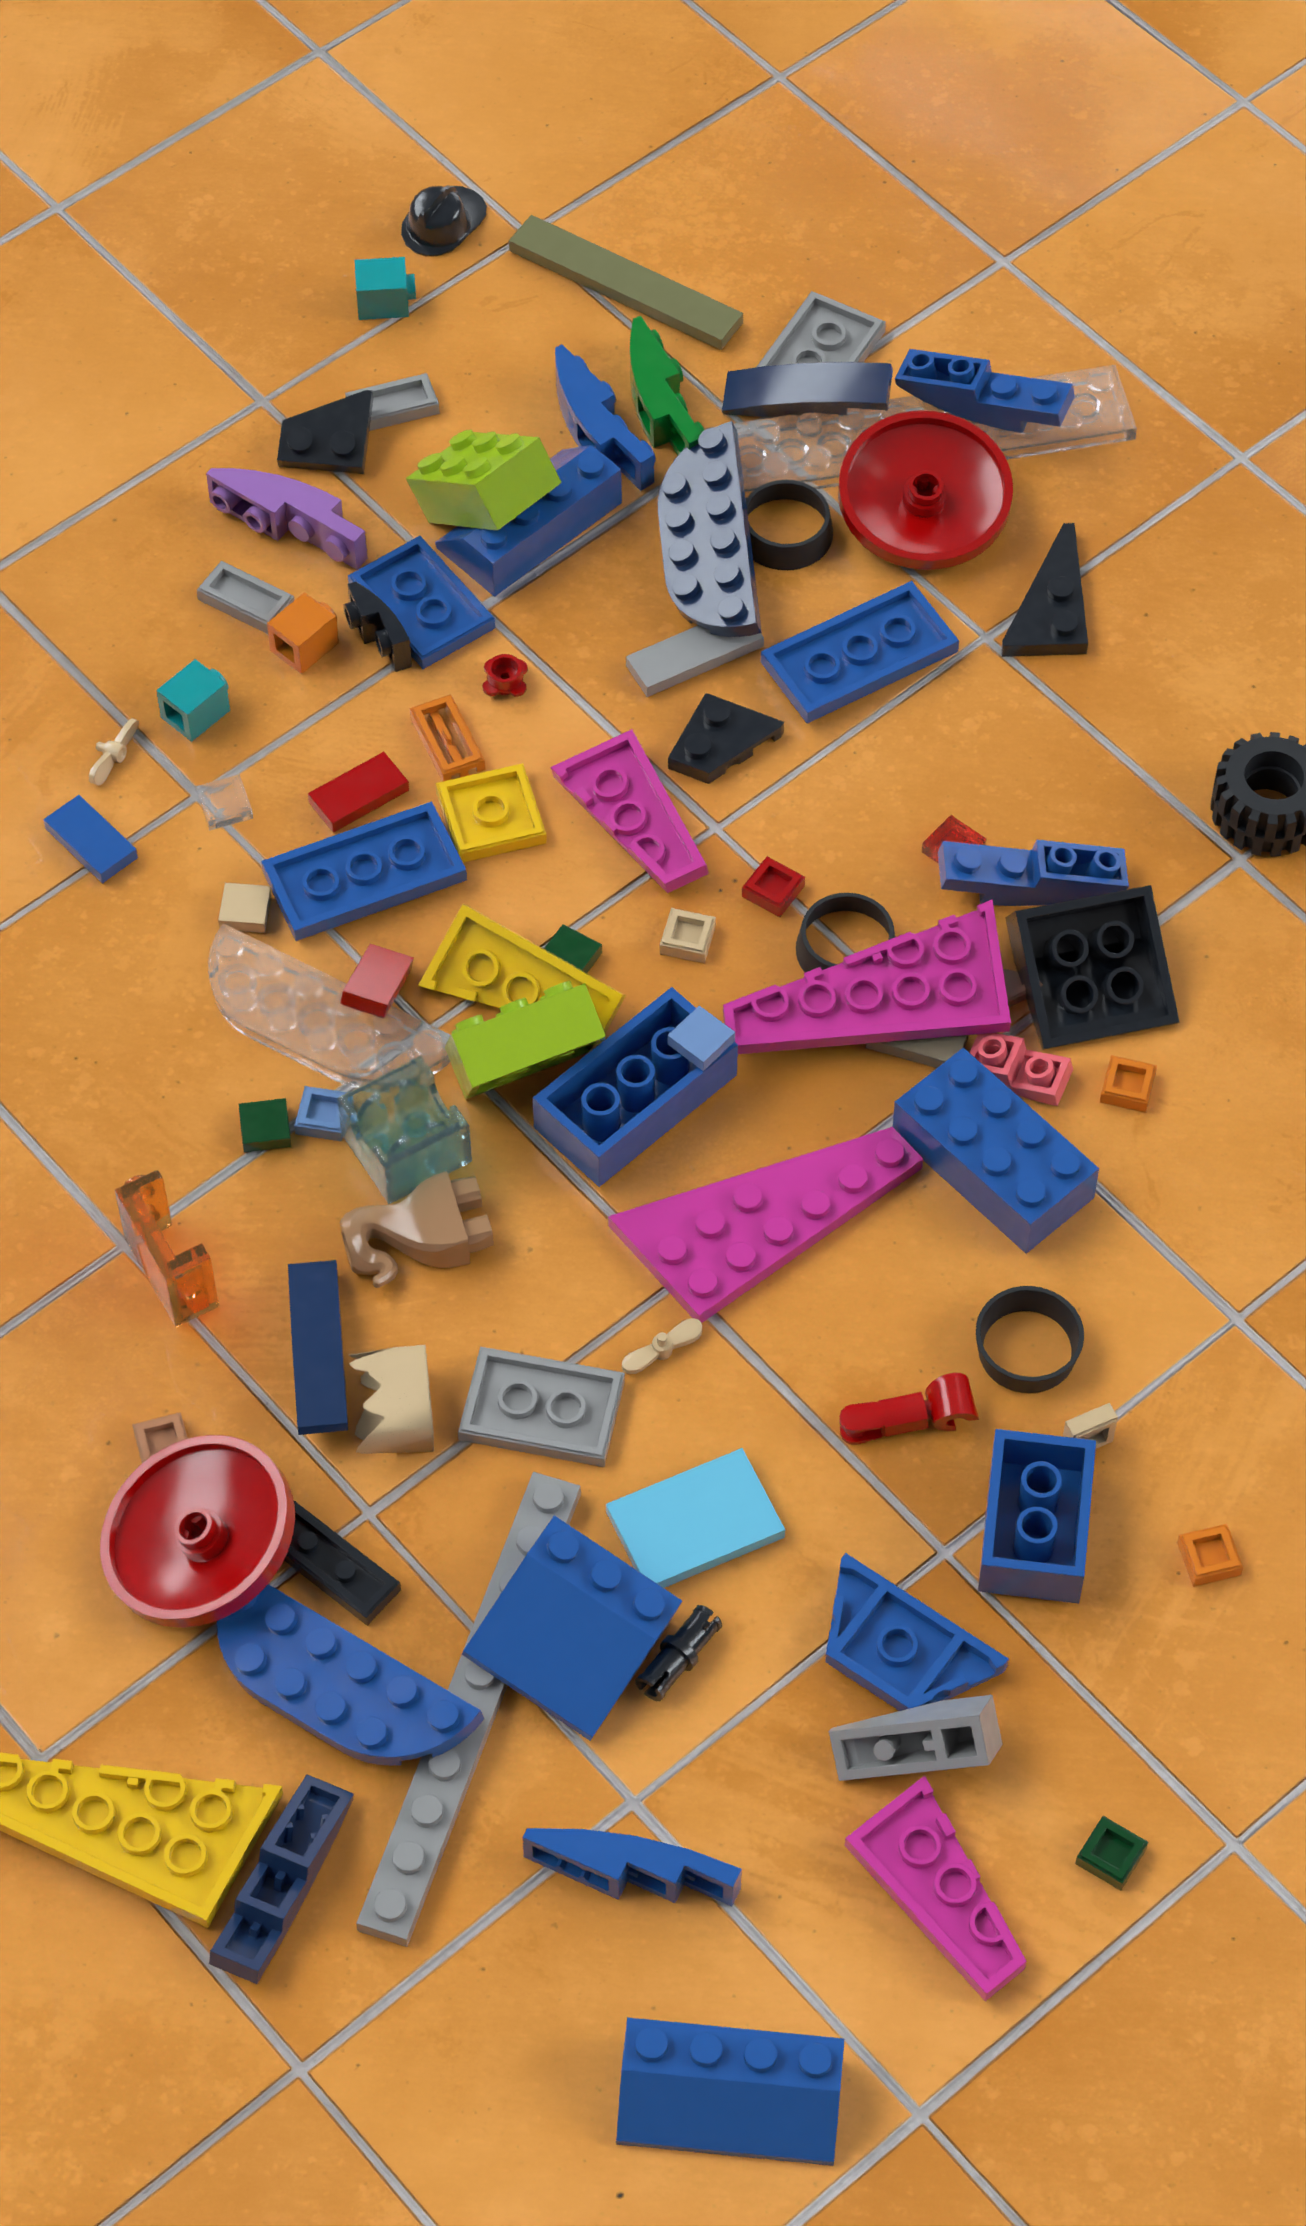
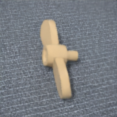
M131 718L123 726L114 741L109 740L106 744L99 741L96 744V750L103 752V755L91 768L89 782L96 785L103 784L114 763H121L125 759L127 753L126 745L134 736L139 720Z
M690 1318L679 1323L667 1335L664 1332H660L653 1338L652 1344L637 1349L625 1356L622 1361L623 1372L636 1374L644 1370L656 1359H668L673 1349L691 1344L700 1338L702 1323L698 1319Z

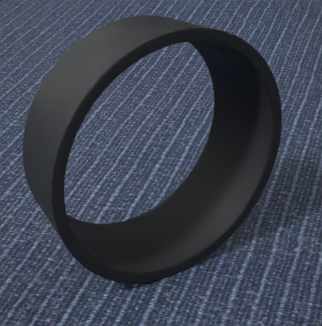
M776 480L761 485L746 499L748 515L764 503L787 499L810 505L824 517L825 521L821 529L814 536L794 544H780L766 540L758 535L749 524L753 560L760 565L776 570H796L810 566L820 560L832 544L833 527L828 503L818 490L806 483L795 480Z
M837 893L820 899L806 912L796 941V956L800 967L804 972H808L818 967L824 970L837 965L821 958L809 945L806 929L818 918L838 911L862 913L879 922L889 934L890 940L896 936L889 913L877 901L861 894Z
M1019 1286L1004 1290L991 1298L978 1316L976 1341L979 1358L987 1374L995 1382L1007 1389L1021 1393H1038L1049 1390L1067 1378L1082 1351L1084 1328L1081 1318L1076 1309L1065 1298L1051 1290L1036 1286ZM1020 1311L1037 1312L1050 1317L1065 1330L1071 1344V1360L1061 1369L1048 1375L1037 1377L1016 1375L1001 1368L989 1357L983 1346L985 1336L990 1327L1003 1316Z

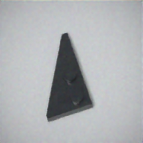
M1063 523L1002 640V657L1087 654L1088 637L1075 523Z

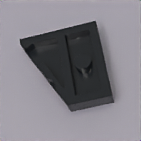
M705 693L668 757V769L710 784L724 775L730 766L741 764L753 756V749L769 738L774 742L781 738L784 733V721Z

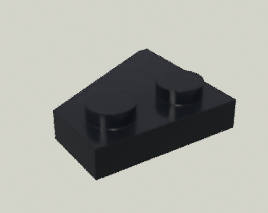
M364 390L282 420L277 456L279 467L364 474L374 400L372 390Z

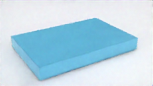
M743 1448L606 1504V1513L634 1569L663 1588L785 1538V1528Z

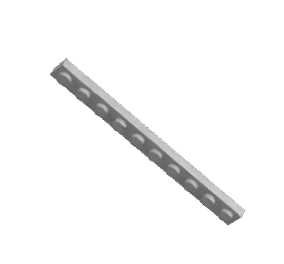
M532 1473L465 1647L553 1516L555 1515L568 1525L570 1524L581 1496L580 1485L540 1473ZM463 1655L459 1659L448 1691L480 1709L484 1720L474 1732L454 1748L434 1758L432 1754L421 1757L356 1923L357 1931L405 1947L408 1946L508 1686Z

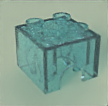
M422 1056L337 1098L341 1134L388 1204L410 1194L427 1178L445 1171L449 1174L472 1162L469 1124L455 1105L450 1107V1111L447 1109L436 1088L434 1074Z

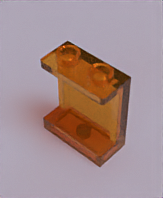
M156 1170L147 1175L134 1176L126 1181L123 1186L115 1189L125 1240L174 1326L178 1327L219 1307L211 1258L203 1244L201 1243L175 1256L161 1232L172 1225L164 1179L160 1172Z

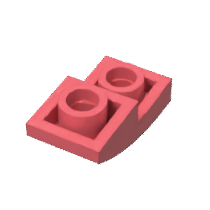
M999 1033L977 1034L970 1050L972 1056L1017 1096L1058 1106L1073 1071L1071 1058L1026 1050L1024 1038Z

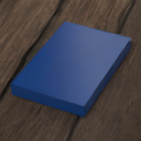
M421 536L414 538L348 575V584L357 582L378 596L395 614L410 639L411 657L422 669L427 668L496 628L495 618Z

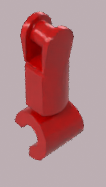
M956 1372L940 1376L927 1386L925 1391L927 1400H924L922 1392L879 1400L878 1402L845 1406L839 1415L840 1435L846 1443L859 1445L882 1438L883 1436L889 1437L928 1429V1419H932L934 1428L938 1430L956 1431L954 1419L979 1420L967 1375Z

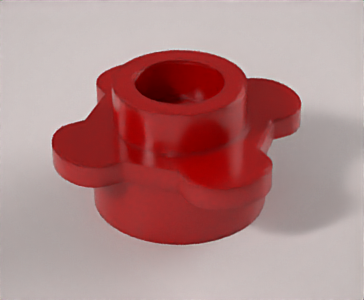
M500 654L485 662L484 671L487 673V680L482 685L485 694L489 696L511 694L514 697H519L526 692L527 686L523 682V676L527 673L528 666L525 661L510 654Z

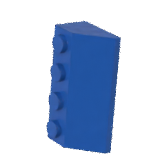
M592 445L563 449L550 458L562 482L498 531L457 526L435 542L436 548L495 597L622 503L621 468Z
M627 2017L616 2144L834 2166L845 2039Z

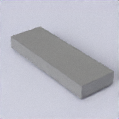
M698 625L626 656V667L646 697H649L764 647V637L761 633L744 637L717 636L711 634L709 629Z

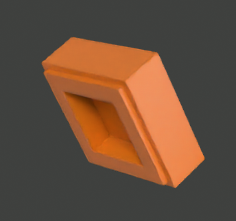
M1111 1055L1100 1102L1146 1113L1157 1065Z
M1227 1524L1179 1535L1177 1544L1193 1587L1242 1575L1243 1565Z

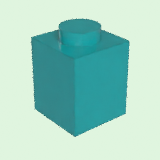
M405 257L354 260L359 320L409 317L408 300L416 299L415 274H406Z
M194 659L156 690L161 718L192 742L230 711L229 686L226 679L217 670H209Z

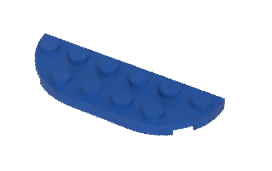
M269 1584L244 1607L223 1619L217 1620V1635L221 1652L234 1678L241 1687L260 1703L352 1758L372 1764L389 1766L401 1765V1761L416 1759L432 1754L434 1758L465 1740L484 1720L480 1709Z

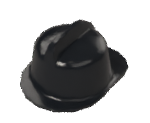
M448 185L445 187L431 186L425 188L415 195L412 200L409 212L402 222L401 236L406 246L415 253L424 256H440L449 253L458 247L482 223L486 217L487 205L483 197L477 192L463 186Z

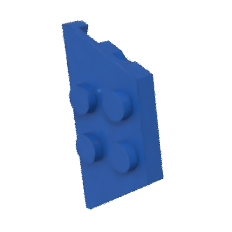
M847 1553L843 1555L840 1563L825 1662L899 1711L948 1700L1002 1674L1006 1670L1009 1658Z

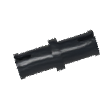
M697 1605L674 1635H667L660 1643V1653L645 1671L635 1679L639 1690H642L647 1684L650 1685L644 1693L645 1696L654 1701H661L684 1671H691L698 1663L697 1654L722 1627V1622L718 1616L714 1617L711 1622L707 1621L714 1613L711 1609L703 1605Z

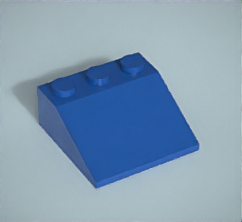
M554 1515L507 1583L461 1655L591 1741L671 1622L682 1600Z

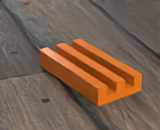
M451 694L409 708L410 718L442 782L451 780L455 774H458L459 777L468 776V770L473 768L477 772L485 770V760ZM445 709L469 757H461L438 710ZM423 715H429L452 761L451 763H447Z

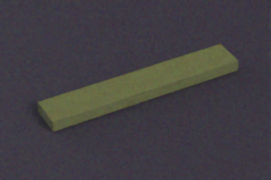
M533 215L529 216L509 240V251L720 350L723 349L743 324L742 312Z

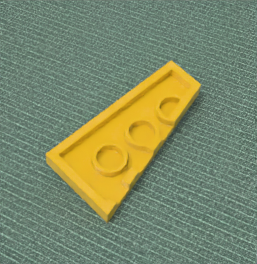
M462 904L418 984L420 987L500 1008L522 998H526L528 1004L540 1001L539 998L545 995V990L563 982L571 981L573 988L585 983L605 1033L626 997L623 993Z

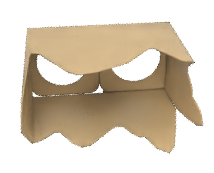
M426 1345L392 1347L349 1355L357 1358L349 1363V1365L355 1370L365 1372L361 1376V1384L376 1390L363 1404L364 1411L355 1430V1435L363 1441L358 1446L356 1452L362 1454L434 1452L433 1419H431L432 1408Z

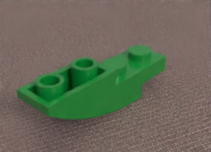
M638 316L633 318L630 333V385L635 410L653 448L670 443L677 455H679L686 447L690 449L699 443L698 439L704 428L700 422L694 423L688 414L686 402L680 394V383L683 382V372L680 364L675 358H669L664 350L659 333L655 329L650 330L643 318Z

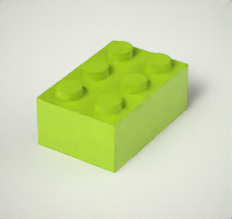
M465 430L452 437L448 448L441 453H435L422 459L417 465L419 469L406 478L429 523L497 531L562 483L539 437L520 436L517 433L511 435L496 434V432L480 433L473 432L472 430Z
M571 981L563 982L545 990V995L539 998L540 1001L528 1004L526 998L518 999L500 1007L501 1012L490 1020L484 1021L482 1015H477L455 1025L456 1029L452 1031L445 1045V1050L465 1100L589 1053L601 1044L606 1038V1034L586 984L584 983L573 988Z

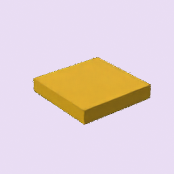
M523 763L435 783L436 794L450 838L463 863L547 843V834Z

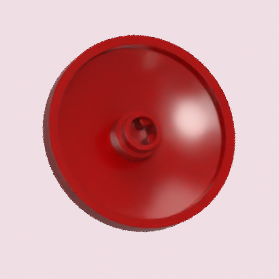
M920 410L898 413L868 427L849 447L841 465L838 483L839 507L843 519L854 537L866 549L885 561L919 570H935L957 566L983 553L1003 531L1010 514L1013 498L1012 473L1005 455L995 441L983 430L967 420L936 411Z
M197 1436L179 1441L160 1450L143 1462L126 1479L114 1496L105 1516L100 1538V1557L104 1575L110 1587L134 1613L149 1622L161 1626L177 1628L195 1627L215 1622L233 1614L253 1600L268 1585L287 1555L295 1524V1505L290 1486L284 1474L261 1449L245 1440L232 1436Z

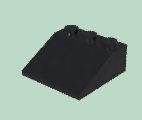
M1151 885L1018 910L1005 917L1014 963L1021 983L1025 985L1026 1001L1042 1050L1179 1023Z

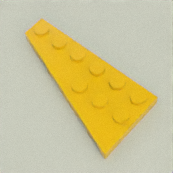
M0 1752L1 1832L206 1928L210 1926L284 1794L282 1786L263 1784L262 1788L237 1785L235 1780L216 1778L215 1782L183 1778L178 1773L102 1764L100 1768L73 1765V1761L53 1759L52 1762L20 1759L18 1754Z

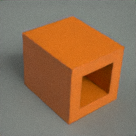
M304 592L267 622L270 651L303 674L339 644L338 619L335 612L325 602H317Z

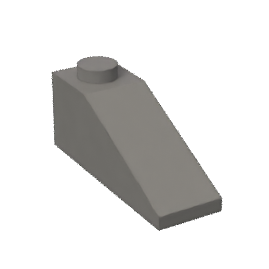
M993 1695L942 1700L833 1727L829 1730L839 1781L990 1765L1002 1746Z

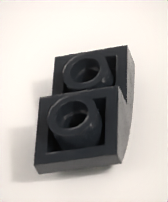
M357 582L347 584L349 602L343 604V609L350 629H358L364 644L376 641L381 657H389L395 672L411 668L410 639L395 614L378 596Z

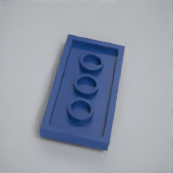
M910 581L761 651V664L804 721L810 723L957 653L959 640L913 581Z
M432 801L261 861L264 876L269 886H271L273 895L295 941L467 881L466 868Z

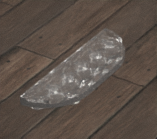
M224 923L217 931L208 958L209 980L216 1005L225 1019L234 1028L252 1040L337 1082L363 1089H388V1084L404 1082L414 1078L416 1082H420L436 1074L450 1063L445 1050L450 1034L391 1006L385 1018L340 1004L346 983Z

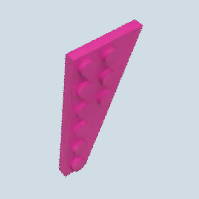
M993 899L977 905V910L957 918L954 914L938 920L937 926L916 934L908 932L844 957L843 962L824 970L818 967L805 972L804 978L781 987L772 985L724 1004V1024L735 1031L738 1054L1009 1032L1011 1019Z
M893 1127L608 1216V1226L692 1318L698 1319L703 1323L920 1171L923 1167V1158Z

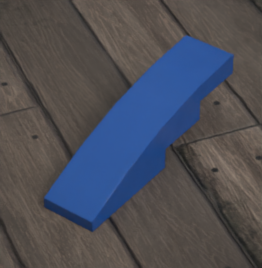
M527 1828L522 1837L524 1858L619 1900L627 1882L673 1903H676L684 1885L731 1907L741 1890V1868L691 1849L639 1836L587 1829Z

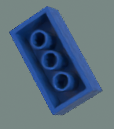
M673 987L668 989L533 1097L534 1128L598 1187L603 1185L737 1076L738 1044L736 1042L732 1043L704 1071L668 1045V1034L696 1009Z
M965 1048L955 1053L894 1102L892 1127L913 1147L925 1163L1026 1254L1095 1197L1099 1167Z

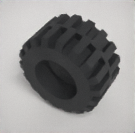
M1270 732L1269 737H1263L1261 733L1251 734L1250 741L1241 738L1234 742L1233 749L1227 748L1222 754L1221 762L1218 763L1210 810L1213 811L1212 820L1214 825L1221 826L1220 834L1225 839L1233 838V846L1240 850L1248 847L1252 849L1251 854L1261 856L1262 851L1270 852V856L1275 857L1281 856L1282 850H1287L1289 854L1299 851L1300 843L1306 846V744L1303 746L1298 744L1299 738L1291 735L1288 739L1281 738L1280 733ZM1260 789L1274 790L1282 793L1287 798L1278 800L1268 799L1256 794L1254 791Z

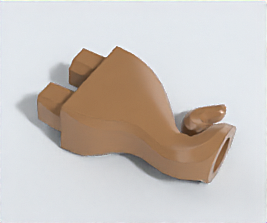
M445 1171L421 1182L406 1199L393 1205H368L355 1208L346 1213L340 1220V1228L352 1272L362 1275H376L373 1278V1285L376 1288L390 1283L398 1274L396 1261L386 1252L371 1248L367 1243L370 1238L385 1241L412 1259L431 1267L453 1268L470 1264V1253L494 1245L493 1232L487 1214L466 1220L461 1218L460 1212L482 1207V1198L476 1176L450 1180L448 1172Z

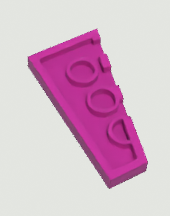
M924 1775L845 1838V1847L983 2000L987 2001L1025 1969L1027 1961L995 1902H991L980 1882L978 1871L972 1860H968L955 1836V1829L946 1813H942L933 1796V1789Z

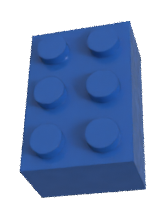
M995 1429L978 1592L1079 1604L1085 1575L1096 1440Z

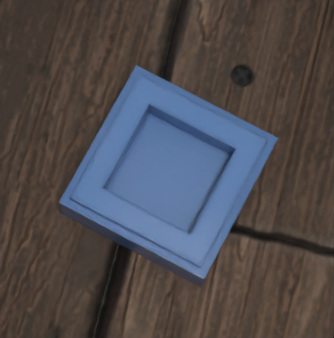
M700 1005L668 1034V1045L702 1071L735 1042V1031Z
M305 1086L294 1125L295 1134L342 1141L352 1105L351 1093Z

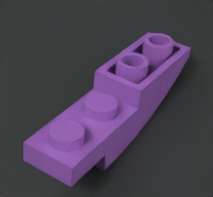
M211 468L206 473L210 502L219 511L230 513L246 522L255 532H263L278 541L289 530L297 539L303 542H310L324 550L333 560L343 561L356 570L368 559L365 530L343 518L341 499L301 481L256 470Z

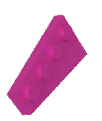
M632 729L550 767L553 777L667 893L709 874L704 859Z

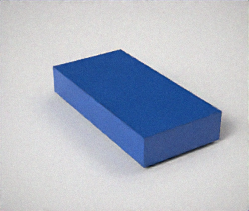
M77 795L43 819L45 829L101 883L107 881L138 858L136 848L80 795Z

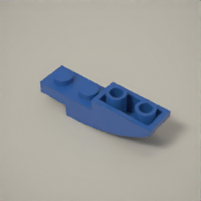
M562 344L555 348L558 401L566 426L578 447L588 445L595 447L621 468V472L640 491L654 483V463L656 461L654 451L646 441H640L631 433L624 420L615 414L614 403L616 402V397L611 386L593 375L580 356H574Z
M909 349L895 377L897 386L934 407L979 424L1023 433L1027 422L1061 427L1075 397L1072 383L994 373L991 370L990 360L916 349Z
M1036 840L1031 850L943 841L938 850L941 889L979 893L980 904L993 899V905L999 906L1050 905L1127 890L1129 887L1125 849Z

